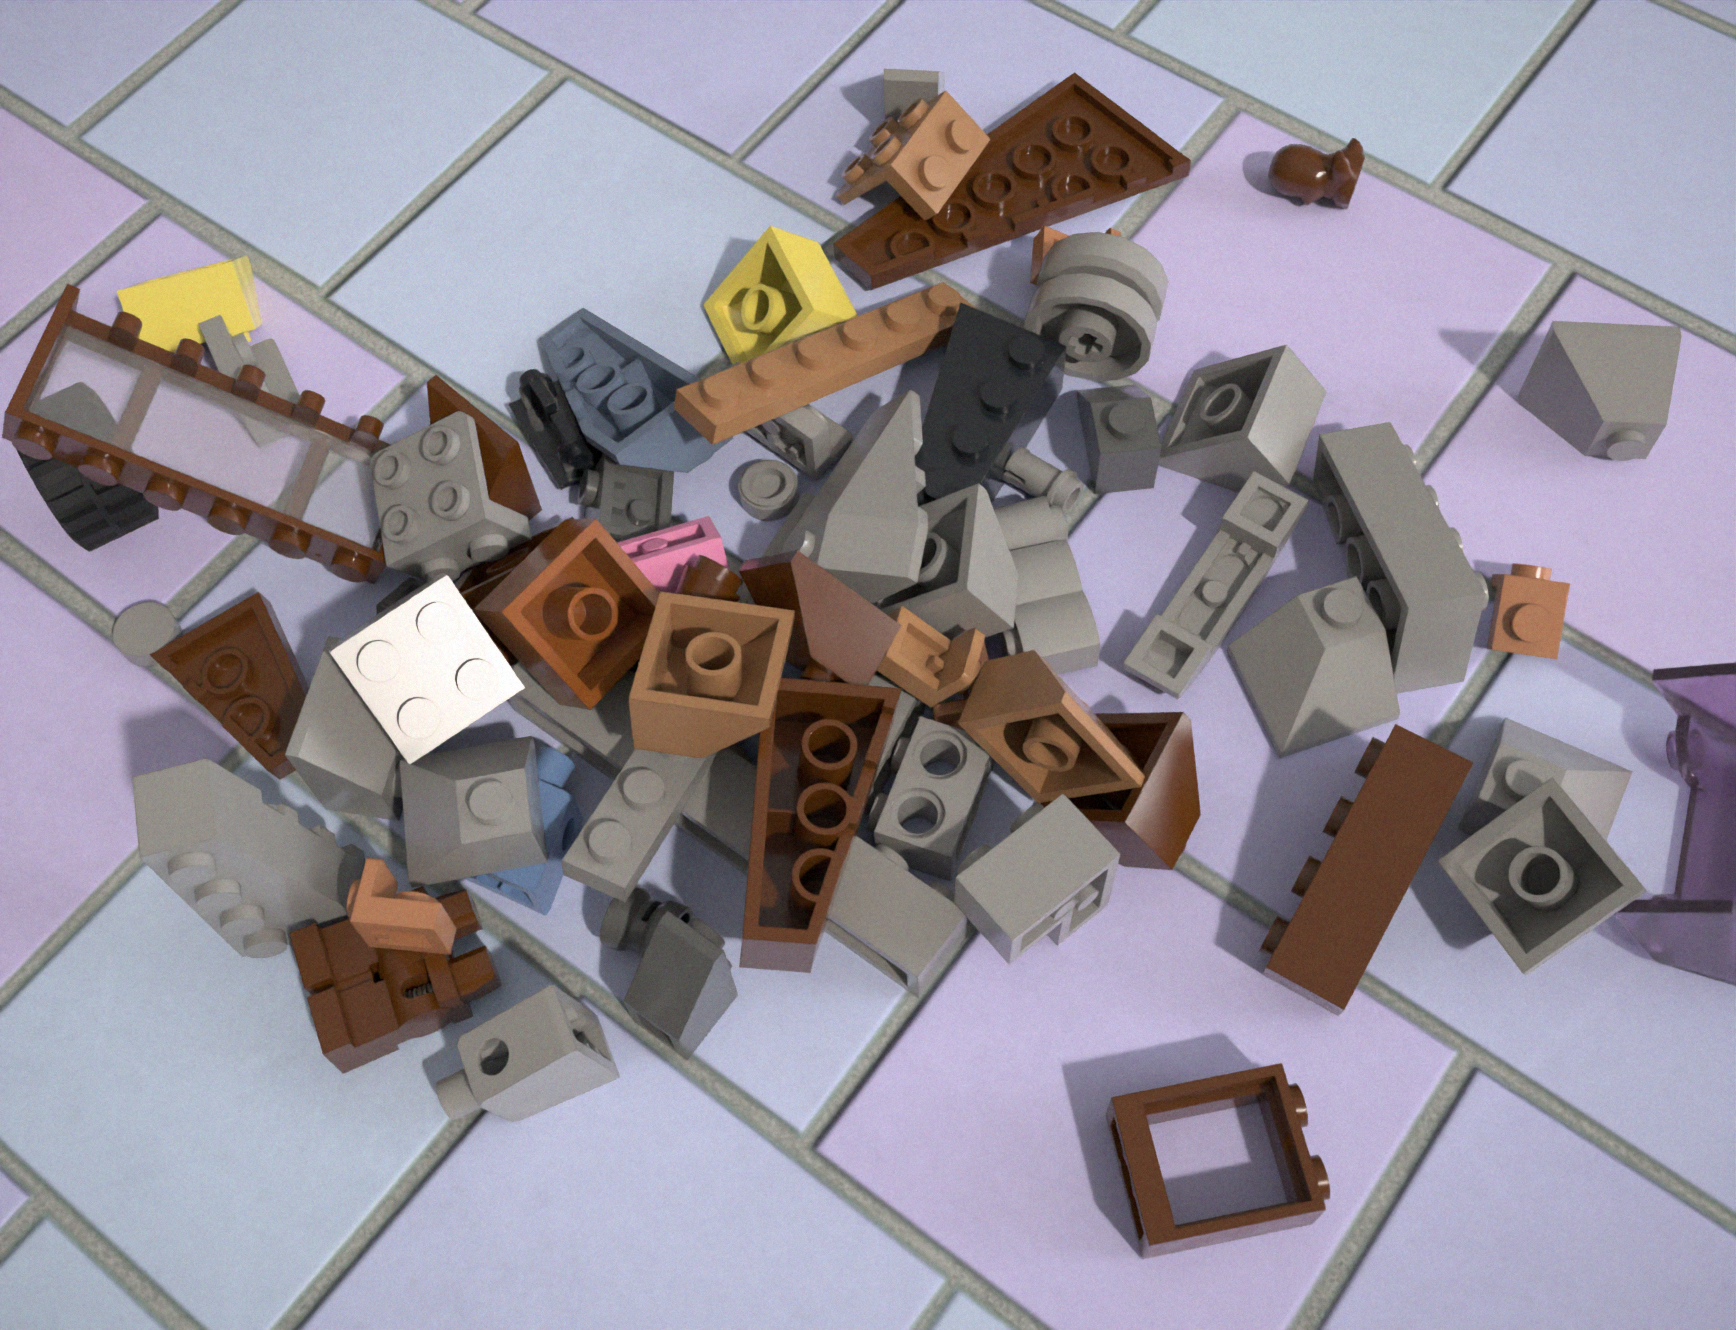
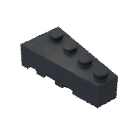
M960 302L922 426L923 444L915 455V466L925 472L926 484L917 493L918 507L978 483L987 490L991 503L994 501L1005 483L1003 473L1007 471L1005 466L1009 458L1018 448H1026L1062 390L1067 346Z

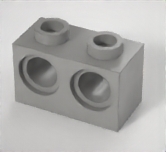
M920 716L912 737L901 736L894 751L890 773L896 774V778L889 795L879 792L873 803L867 830L874 832L875 846L877 844L886 845L898 853L906 861L909 868L951 882L992 773L994 759L965 730ZM943 761L953 765L956 769L946 775H934L924 768L933 762ZM912 818H925L935 825L931 830L922 834L910 833L902 828V825Z

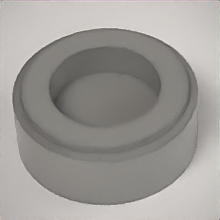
M762 460L755 462L747 467L740 476L738 490L741 505L746 513L755 519L762 521L782 519L791 513L799 500L797 476L790 466L781 461Z
M144 602L128 608L119 616L112 632L115 646L129 662L138 666L157 665L158 663L150 654L182 636V628L167 607L155 602Z

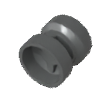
M637 884L626 902L613 897L602 921L600 941L603 945L619 952L631 949L640 953L641 958H643L658 921L667 910L686 924L691 920L693 912L690 907L674 900L664 903L652 898L649 889Z

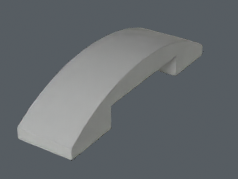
M1253 471L1223 515L1220 530L1162 615L1156 614L1123 662V668L1178 700L1210 661L1246 609L1288 541L1309 500Z

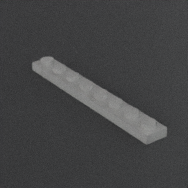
M807 492L802 494L762 557L782 553L786 539L816 497L815 495ZM744 583L737 593L741 598L738 602L756 605ZM635 749L563 857V875L626 902L719 751L701 759Z

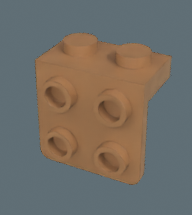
M947 91L942 92L927 103L922 98H919L901 114L898 121H895L893 117H889L874 130L868 139L873 147L867 155L862 153L856 157L843 171L841 177L846 183L837 193L836 197L845 205L887 181L924 220H927L938 214L991 139Z

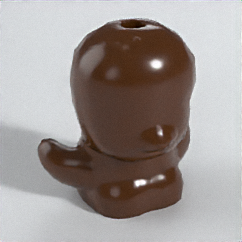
M1352 138L1343 149L1331 154H1325L1307 145H1286L1275 153L1268 172L1270 184L1282 195L1300 198L1306 206L1324 197L1333 200L1336 206L1348 209L1365 160L1363 147L1356 138Z

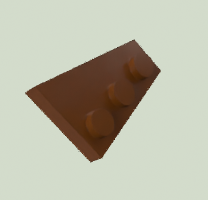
M260 592L150 654L268 772L281 780L296 771L285 756L309 686L271 602Z

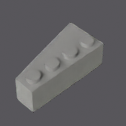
M1391 422L1319 434L1313 481L1336 544L1346 543L1345 559L1348 579L1357 576L1385 628L1397 694L1464 682L1481 612L1488 606V588L1482 574L1474 572L1465 557L1459 532L1454 527L1449 528L1441 514L1438 497L1434 488L1431 485H1425L1416 469L1413 450L1408 444L1403 445Z
M208 758L132 777L139 858L242 957L268 958L279 955L287 949V945L292 944L289 932L315 923L322 929L349 919L347 915L349 889L354 880L361 879L365 865L364 851L353 844L341 848L336 846L335 834L321 825L311 829L305 828L299 824L298 812L284 803L279 805L263 803L260 789Z

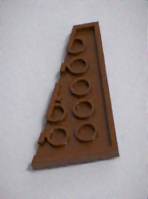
M1074 72L987 134L991 140L937 215L924 220L902 196H899L833 243L834 258L870 290H874L1035 232L1044 226L1048 227L1187 177L1189 176L1191 160Z

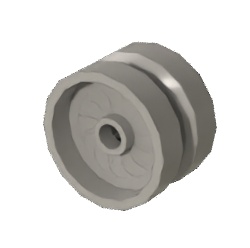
M1101 232L1072 234L1055 242L1044 256L1038 275L1037 291L1032 295L1025 317L1024 329L1067 346L1064 373L1069 376L1091 381H1111L1136 374L1149 361L1157 322L1160 320L1165 302L1168 279L1163 266L1146 248L1124 237Z

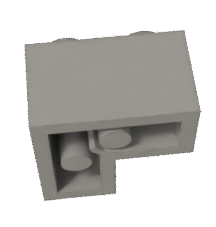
M1064 794L1045 808L1040 803L1028 808L1012 824L1010 828L1012 834L992 849L988 844L978 847L957 868L958 875L955 877L954 903L1008 964H1011L1045 935H1048L1058 946L1104 909L1109 902L1120 853Z

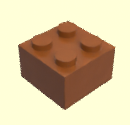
M596 518L567 519L549 534L473 611L559 705L591 710L640 659L660 593Z

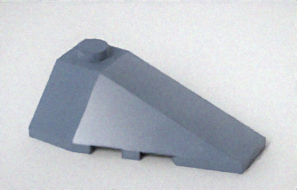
M582 308L539 339L587 442L618 464L689 473L698 465L708 461L716 451L733 439L732 436L712 445L674 410L676 390L701 380L699 377L587 309Z

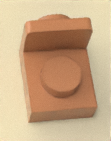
M367 858L362 877L353 881L347 898L348 918L369 947L451 955L457 928L442 904L435 898L419 892L403 891L396 895L398 882L383 859Z

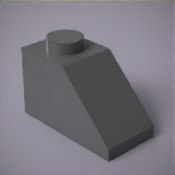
M1136 385L1077 390V403L1094 494L1154 488L1161 453V443L1151 397Z

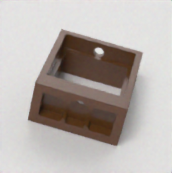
M1282 1063L1111 1097L1106 1112V1119L1142 1259L1311 1225L1326 1210L1324 1200L1330 1199L1328 1175L1320 1156H1310L1302 1131L1303 1127L1308 1126L1305 1099L1297 1083L1288 1084ZM1259 1103L1287 1202L1175 1225L1149 1125Z

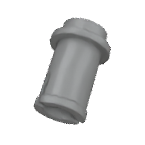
M1024 447L1018 448L1012 454L1005 466L1007 471L1003 473L1004 481L1014 484L1034 497L1045 496L1049 507L1060 505L1063 514L1069 513L1074 508L1084 487L1083 483L1077 480V473L1069 468L1061 471L1030 453V450Z

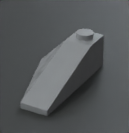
M910 389L871 413L802 518L786 539L782 548V553L795 550L800 551L871 604L918 583L928 532L927 512L919 508L917 503V493L926 486L925 472L915 466V455L923 444L920 395Z

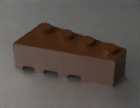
M781 678L770 727L759 732L740 968L811 972L893 726L902 688Z
M1397 724L1393 727L1386 743L1372 737L1354 772L1366 779L1354 802L1343 796L1340 797L1323 829V833L1334 838L1323 861L1309 856L1291 889L1292 893L1303 899L1290 922L1280 916L1276 917L1258 951L1260 954L1270 958L1265 968L1264 976L1337 1016L1345 1010L1474 762Z

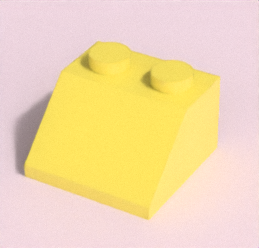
M773 226L768 227L703 304L732 365L736 362L741 364L858 316L820 244Z
M248 255L140 282L116 291L123 311L135 315L142 321L143 325L139 339L175 353L180 340L183 338L194 340L200 344L205 343V338L198 323L220 314L232 336L243 332L248 342L252 341L249 331L255 330L262 325Z

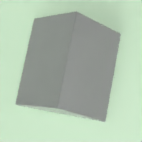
M1553 777L1437 860L1524 975L1534 971L1647 892L1614 848Z

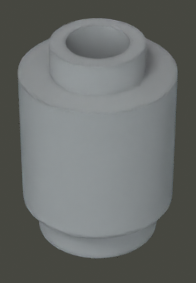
M1045 496L994 508L1009 551L1063 539L1068 540L1067 527L1060 505L1049 507Z

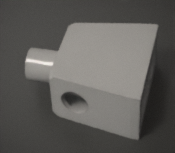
M552 984L460 1036L457 1041V1048L464 1069L437 1081L436 1092L443 1110L453 1121L483 1108L510 1122H515L620 1078L598 1016Z

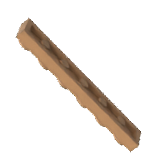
M944 282L681 387L676 390L674 410L714 445L948 344L960 302L973 308L975 307L955 289L949 287Z

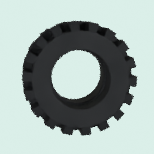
M81 382L40 400L33 413L110 444L118 426L99 396ZM17 450L34 485L58 523L75 543L89 552L159 519L158 506L147 501L141 492L118 483L114 486L96 483L83 476L75 466L54 458L50 460L35 459Z

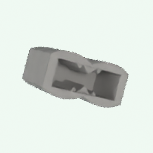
M1066 539L1011 550L1010 553L1019 577L1014 628L999 633L1004 657L1035 650L1050 664L1057 674L1098 666L1101 644L1091 607L1082 589L1075 559Z

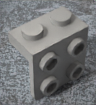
M461 411L455 412L378 451L372 457L370 468L387 567L422 579L425 583L440 573L448 575L453 582L459 578L461 572L482 562L502 559L508 555L510 549L532 539L528 517L489 500L476 425L473 417Z

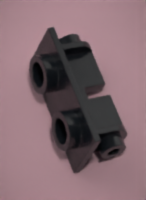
M530 369L524 372L519 379V394L521 398L508 405L560 490L580 481L586 469L594 470L603 452L587 442L559 380L553 382L548 374L540 373L537 369Z

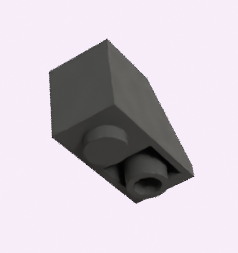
M667 910L658 921L624 998V1003L635 1023L688 1060L738 996L730 971L733 966L726 958L725 952L722 949L725 945L723 938L703 921L692 917L686 924Z

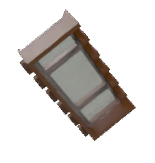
M70 284L66 285L5 411L3 439L11 441L17 450L32 458L40 460L54 458L75 466L83 476L96 483L107 486H114L118 483L141 492L147 501L160 508L171 511L184 509L207 518V522L221 532L231 535H242L245 533L268 542L269 547L273 551L292 559H303L306 557L329 566V570L341 579L356 583L367 581L375 584L386 568V560L370 463L375 453L391 445L379 440L384 424L379 419L363 415L353 429L320 415L326 401L322 395L314 391H302L297 403L294 404L261 390L266 374L255 366L243 365L237 379H234L201 365L205 349L194 340L181 339L175 353L139 339L143 325L142 321L131 313L118 312L112 326L76 312L80 289Z

